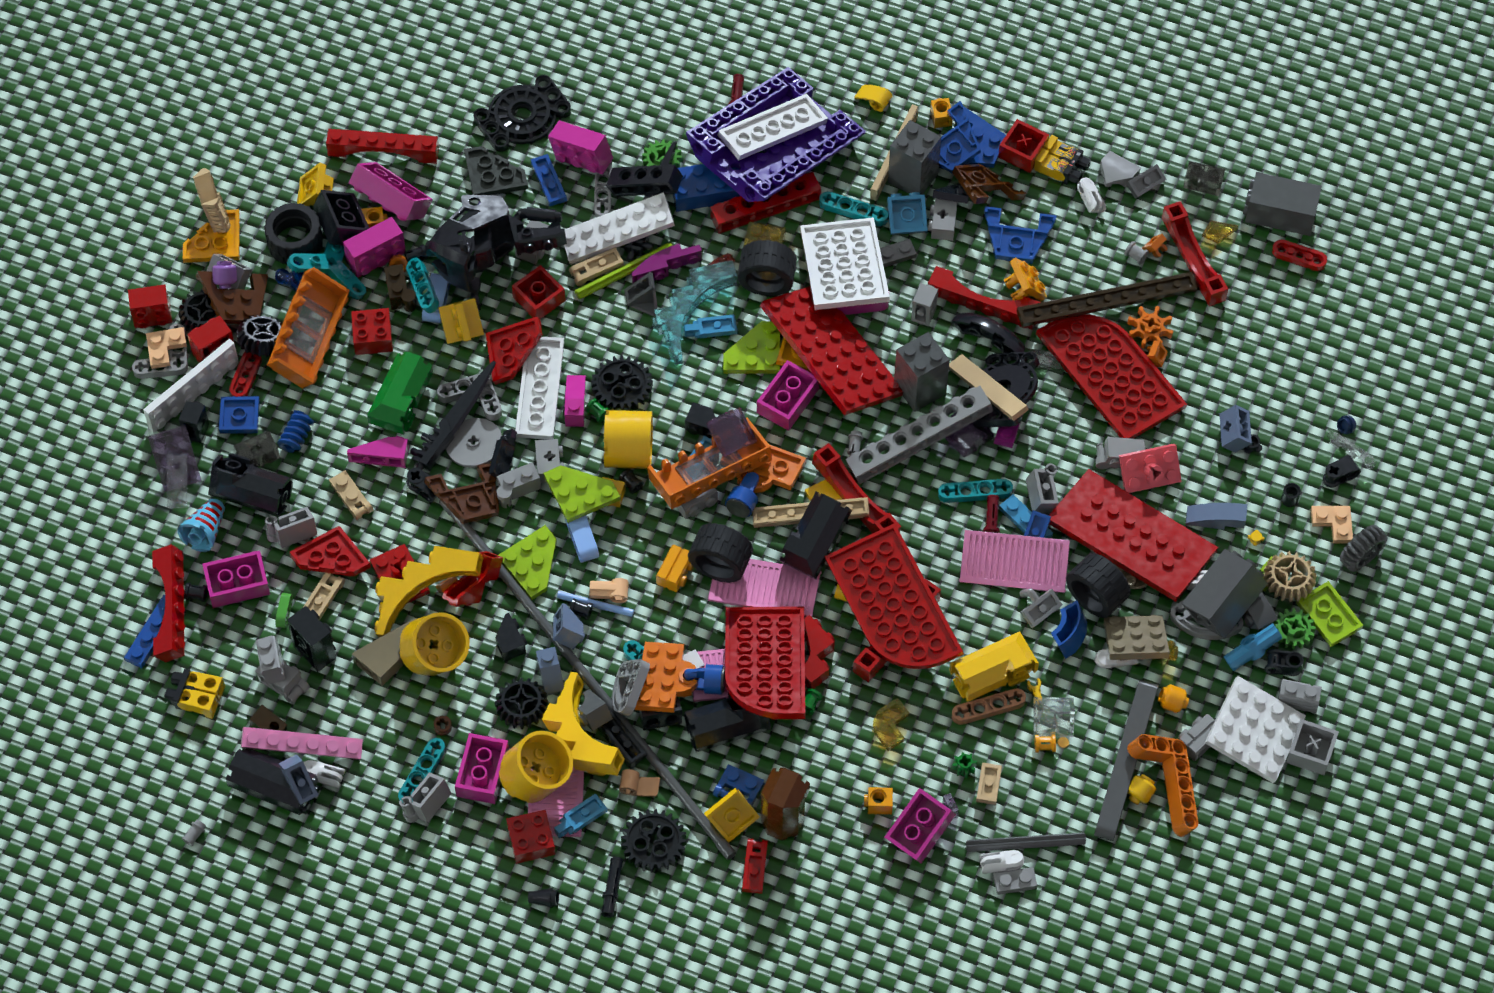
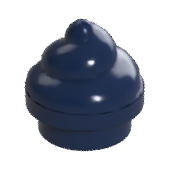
M1344 415L1337 421V428L1341 433L1351 434L1356 429V421L1352 416Z

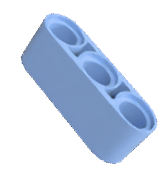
M431 273L430 279L439 300V307L444 306L447 303L451 283L440 274ZM438 308L433 313H427L423 309L422 321L442 323Z
M586 515L569 523L565 518L580 563L599 558V551Z

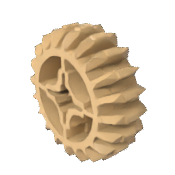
M1290 551L1287 552V555L1283 552L1279 554V557L1274 555L1272 560L1269 559L1267 566L1264 568L1263 578L1268 583L1266 587H1269V593L1275 592L1274 597L1281 596L1282 601L1285 598H1288L1289 602H1292L1293 598L1297 601L1301 597L1305 599L1308 593L1312 592L1316 584L1317 575L1314 573L1315 566H1311V560L1305 561V555L1301 558L1298 557V552L1295 555H1291ZM1290 572H1292V575H1291V577H1290V581H1288V577H1289V575H1290Z

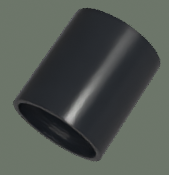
M1288 483L1284 486L1281 496V502L1284 506L1294 507L1297 505L1301 489L1297 484Z

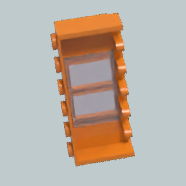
M315 267L305 271L296 294L293 296L267 366L302 389L313 385L318 378V370L324 363L323 357L330 348L329 342L336 332V324L342 317L341 311L348 302L347 296L350 290Z
M748 417L744 419V430L738 432L734 426H731L728 429V438L721 441V438L715 434L711 438V446L704 449V446L699 442L695 445V454L689 457L685 451H680L678 453L679 462L671 465L668 459H664L661 462L662 470L658 472L651 465L647 466L650 481L671 509L772 460L771 446Z

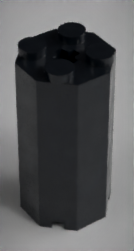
M250 748L237 750L229 765V770L232 773L231 776H226L227 786L298 815L302 813L306 815L309 812L311 800L301 805L299 804L279 766V763L282 762L281 760ZM308 772L317 793H319L320 787L317 786L318 778L316 774Z

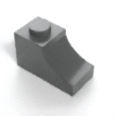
M590 689L583 692L585 700L578 707L580 713L579 720L584 727L587 726L594 731L613 718L607 704Z

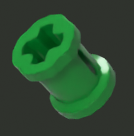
M596 398L590 400L585 407V412L591 413L597 418L596 420L599 423L605 420L606 410H610L600 405Z
M808 688L806 690L805 713L810 715L814 714L818 701H821L823 698L822 694L815 689Z

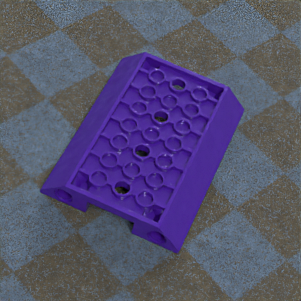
M787 67L688 130L686 136L695 157L747 202L765 201L866 134V131L841 110L831 115L813 100L828 118L826 124L762 150L764 153L757 152L738 160L719 138V130L804 94H807L812 99L814 88Z

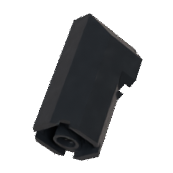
M229 454L228 458H223L224 455H218L212 462L208 495L280 517L285 512L287 505H284L286 500H290L293 482L290 477L255 467L253 464L250 465L248 458L237 454Z
M816 491L798 526L795 528L797 533L792 532L788 537L782 550L785 556H781L780 561L816 580L826 562L824 556L830 554L852 510L847 506L845 508L842 507V503Z
M729 693L727 699L725 697L722 701L684 712L686 729L692 738L690 741L695 752L771 729L769 718L756 715L742 708L732 699Z

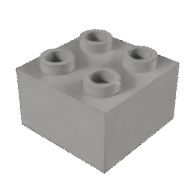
M1300 719L1286 763L1325 775L1339 731Z

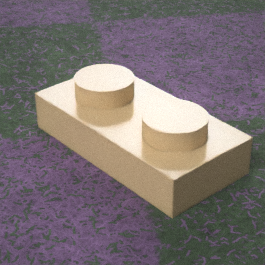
M982 763L976 802L996 805L1001 765Z

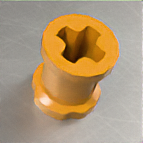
M1055 734L1041 737L1035 735V753H1039L1041 750L1056 752Z

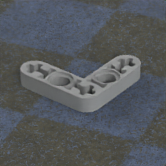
M176 323L171 325L169 329L181 328L184 326ZM183 347L181 352H174L173 349L169 350L170 366L160 371L156 369L149 370L150 358L135 361L132 365L134 376L139 379L186 373L188 370L187 347ZM177 359L181 361V367L177 368Z
M479 374L439 386L437 389L439 401L442 403L457 401L465 392L459 390V388L464 385L469 387ZM489 377L478 398L486 418L495 421L502 416V409ZM486 394L493 396L489 400L483 399V396ZM492 405L495 411L494 413H492V411L490 410V406Z

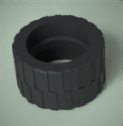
M300 203L283 204L275 208L266 218L264 230L267 246L275 260L282 264H287L289 257L294 253H320L323 246L320 220L316 212L309 206ZM299 226L310 231L304 239L297 242H285L278 238V235L289 227ZM293 261L296 265H300L299 262Z
M757 240L750 242L742 248L737 280L742 287L754 294L762 296L785 294L793 286L797 262L796 254L791 248L776 241Z
M708 523L699 528L688 553V560L698 572L706 577L720 582H737L744 574L753 553V546L748 538L739 531L726 525Z
M1096 553L1088 554L1066 576V584L1072 596L1085 610L1096 617H1109L1131 594L1130 586L1123 573L1110 560Z

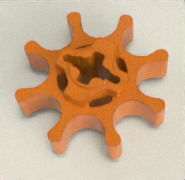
M1140 306L1138 310L1140 318L1128 317L1127 324L1136 327L1135 330L1129 331V335L1132 338L1140 337L1143 339L1141 343L1142 349H1145L1148 341H1161L1163 343L1160 337L1166 336L1171 339L1173 336V330L1164 327L1171 324L1172 316L1160 318L1158 316L1159 306H1156L1155 311L1151 314L1146 313L1143 307Z

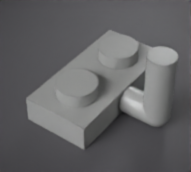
M1031 588L1020 591L1022 598L1029 597L1032 601L1030 605L1020 612L1031 628L1038 625L1063 605L1053 589H1049L1040 597Z

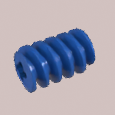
M294 410V414L291 415L287 426L284 428V433L281 434V439L277 442L281 449L289 453H293L294 450H301L302 447L299 444L305 443L303 438L308 437L306 432H310V426L314 425V421L307 414L299 410Z

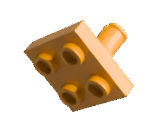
M1016 257L1011 260L1010 264L1014 273L1004 279L1005 285L1009 289H1012L1018 283L1021 285L1020 289L1011 294L1012 300L1023 299V296H1032L1040 301L1046 299V288L1038 278L1039 273L1037 269Z

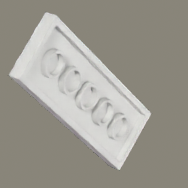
M804 94L719 130L718 136L735 157L741 160L826 124L828 118L807 94Z
M664 192L565 229L567 244L564 247L569 263L572 265L615 247H620L675 226Z
M541 337L523 364L515 429L517 431L516 438L554 439L564 338Z
M228 339L143 409L148 428L153 433L163 428L172 417H176L184 408L186 400L193 402L200 394H204L212 384L220 381L229 370H233L237 366L239 361L235 343Z

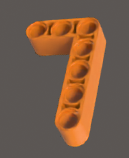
M1141 734L1128 744V753L1135 759L1162 762L1172 829L1177 836L1184 837L1198 826L1187 747L1179 739Z

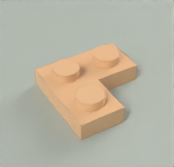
M184 327L146 333L151 369L170 366L168 350L187 347Z
M1311 506L1312 527L1331 526L1333 544H1348L1352 540L1353 531L1350 506Z

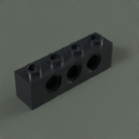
M672 164L612 168L606 187L614 197L658 195L663 192L664 194H677L683 175L676 165Z

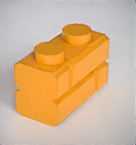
M674 544L671 546L656 575L657 585L674 592H678L680 586H685L687 581L686 574L694 568L688 560L689 550L682 549Z

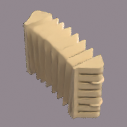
M203 168L193 176L201 206L213 232H228L231 225L220 192L217 193L211 172Z

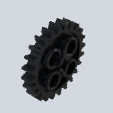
M623 355L620 356V360H617L615 356H613V361L606 359V365L600 363V369L595 368V374L592 375L591 381L592 393L595 394L597 400H600V405L606 404V408L612 406L613 410L618 408L624 410V408H627L631 411L632 406L638 409V403L644 405V399H649V393H652L653 386L652 374L649 373L648 367L644 368V362L638 364V359L636 358L631 361L630 356L624 360Z
M648 809L646 810V815L639 812L638 819L632 816V823L626 822L628 829L622 830L624 836H621V842H623L621 848L625 850L624 857L629 856V863L635 861V868L642 865L643 872L647 867L653 873L654 868L661 872V867L663 866L669 870V863L675 866V858L681 860L680 853H685V847L683 846L687 844L686 839H684L686 838V832H682L684 830L683 825H678L679 819L677 818L672 821V813L666 817L665 810L658 814L657 809L654 810L653 814H650ZM657 826H661L657 832V840H655L653 843L652 852L650 856H647L651 848L650 842L654 840ZM651 827L652 830L644 831L643 828ZM667 832L670 833L671 836L664 837L662 836V834ZM640 844L646 846L643 849L636 848V846ZM658 850H662L665 853L662 855H657L655 852Z

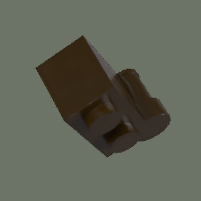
M403 264L384 267L391 310L401 309L404 304L405 311L413 312L416 309V293L412 289H407Z

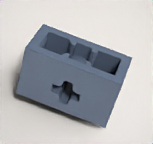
M1234 405L1219 414L1222 447L1236 453L1252 444L1249 410Z

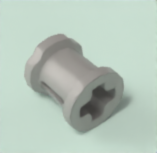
M1134 241L1127 246L1124 252L1126 257L1130 256L1139 265L1145 261L1149 254L1148 250L1138 247Z

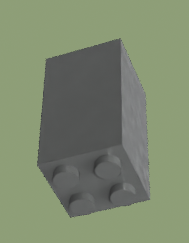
M909 120L890 145L888 183L908 194L920 192V195H923L939 172L941 136Z
M1256 172L1255 179L1251 178L1244 206L1245 222L1311 236L1322 186Z
M929 332L896 349L894 380L899 384V388L903 392L902 396L914 412L945 396L947 391L950 359Z
M1224 549L1182 602V605L1197 623L1225 639L1268 583L1263 578L1264 574L1255 568L1257 565L1248 558L1244 560L1236 551L1230 552Z

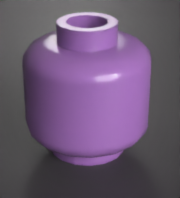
M218 261L217 265L212 267L213 282L219 285L221 289L231 288V284L237 282V269L232 264V261Z

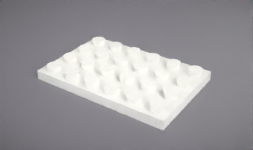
M874 218L800 226L815 310L890 302Z

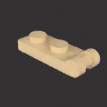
M615 247L570 267L569 272L571 276L575 277L576 285L582 286L591 279L624 266V262Z
M346 470L329 479L330 485L356 520L361 519L365 513L369 514L374 511L370 502L366 500Z
M325 573L304 606H307L310 611L313 609L321 619L339 589L343 587L345 579L340 576L336 577L331 573Z

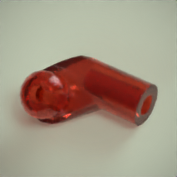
M727 253L713 260L707 267L711 272H714L724 264L732 266L735 263V258H733L732 254Z

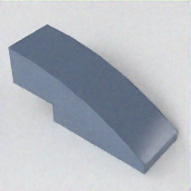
M1206 503L1187 506L1185 525L1224 530L1225 526L1244 528L1248 504Z

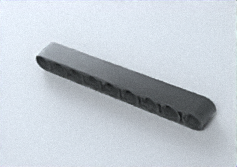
M1139 679L1094 836L1114 841L1128 794V788L1137 763V759L1131 757L1128 753L1127 746L1138 736L1145 734L1158 690V684Z

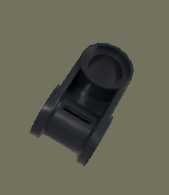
M1346 455L1326 466L1323 483L1327 487L1334 488L1344 482L1355 479L1361 473V469L1350 455Z
M419 468L410 469L407 473L408 488L426 501L433 502L437 496L424 483L425 477L430 475Z
M1278 649L1266 651V657H1268L1267 665L1264 669L1266 673L1297 676L1301 673L1304 659L1300 653ZM1294 662V663H1297L1298 665H1297V666H1293V665H1291L1290 663Z

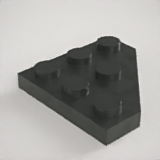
M483 146L464 149L473 195H496L528 189L524 169L519 166H513L508 160L499 155L495 156Z

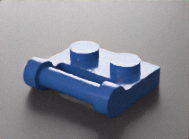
M728 764L713 791V796L718 798L726 796L729 791L725 790L724 787L732 790L736 788L742 794L749 797L746 800L753 806L764 785V779Z

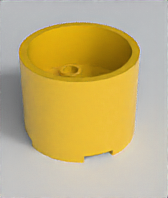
M606 410L604 423V468L648 469L647 466L652 464L653 412Z
M433 613L413 620L403 629L400 635L399 654L405 666L412 672L424 676H434L451 671L463 663L469 651V635L464 624L455 616L448 613ZM430 642L433 643L432 649L429 648Z
M548 731L532 732L503 755L499 771L501 784L512 797L527 801V803L539 802L569 779L573 770L572 753L565 741L556 734Z

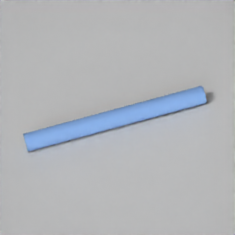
M559 591L557 595L558 599L572 602L573 598H575L577 601L586 604L593 603V608L633 617L634 609Z

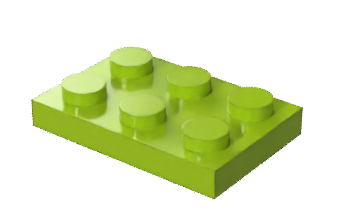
M1329 581L1312 590L1305 599L1301 597L1299 601H1296V604L1303 610L1305 615L1310 614L1309 620L1314 619L1313 626L1316 627L1330 647L1363 629L1361 621Z

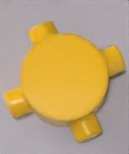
M1255 530L1247 537L1254 546H1257L1265 539L1259 530Z

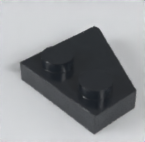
M960 183L933 190L932 198L966 204H968L970 198Z

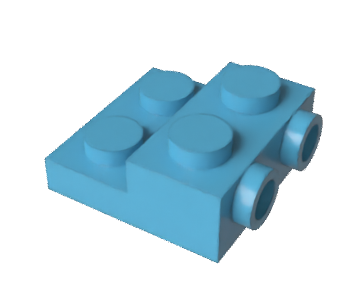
M920 192L909 193V196H902V194L896 193L891 194V197L887 198L890 235L928 231L925 194L920 195Z

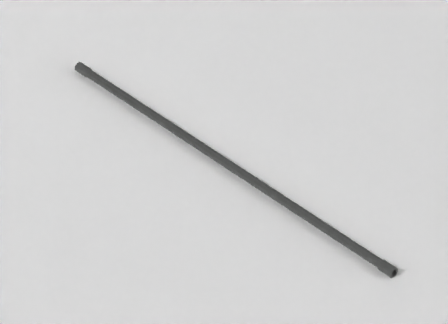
M439 500V504L454 519L479 552L489 551L493 553L469 523L462 524ZM501 565L499 577L591 691L607 704L609 711L613 710L647 753L645 758L712 839L726 860L733 858L736 851L720 835L628 719L613 709L611 698L569 647L553 641L552 625L506 568Z

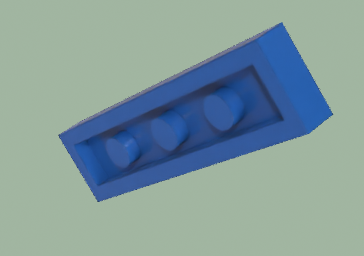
M165 595L160 599L124 657L125 661L137 667L143 668L153 652V638L157 637L164 617Z

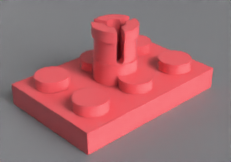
M1175 444L1119 455L1124 490L1128 493L1182 482Z

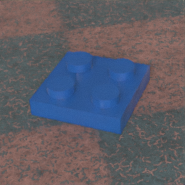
M259 396L221 397L219 433H258Z

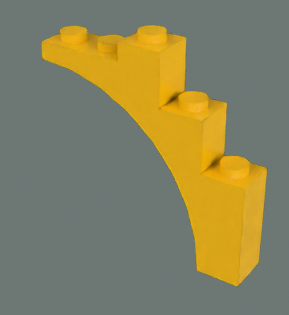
M434 546L433 551L429 554L430 564L407 561V565L402 571L403 580L381 576L380 582H377L375 589L377 596L383 600L379 605V621L375 623L376 635L380 638L391 632L396 618L409 600L433 583L451 577L480 576L483 562L482 555L479 552Z
M570 672L568 679L564 683L561 695L557 698V703H549L546 711L543 713L542 721L549 731L557 732L556 735L562 738L568 745L572 753L575 770L618 776L625 759L617 747L605 745L594 740L582 729L578 707L584 683L578 673Z

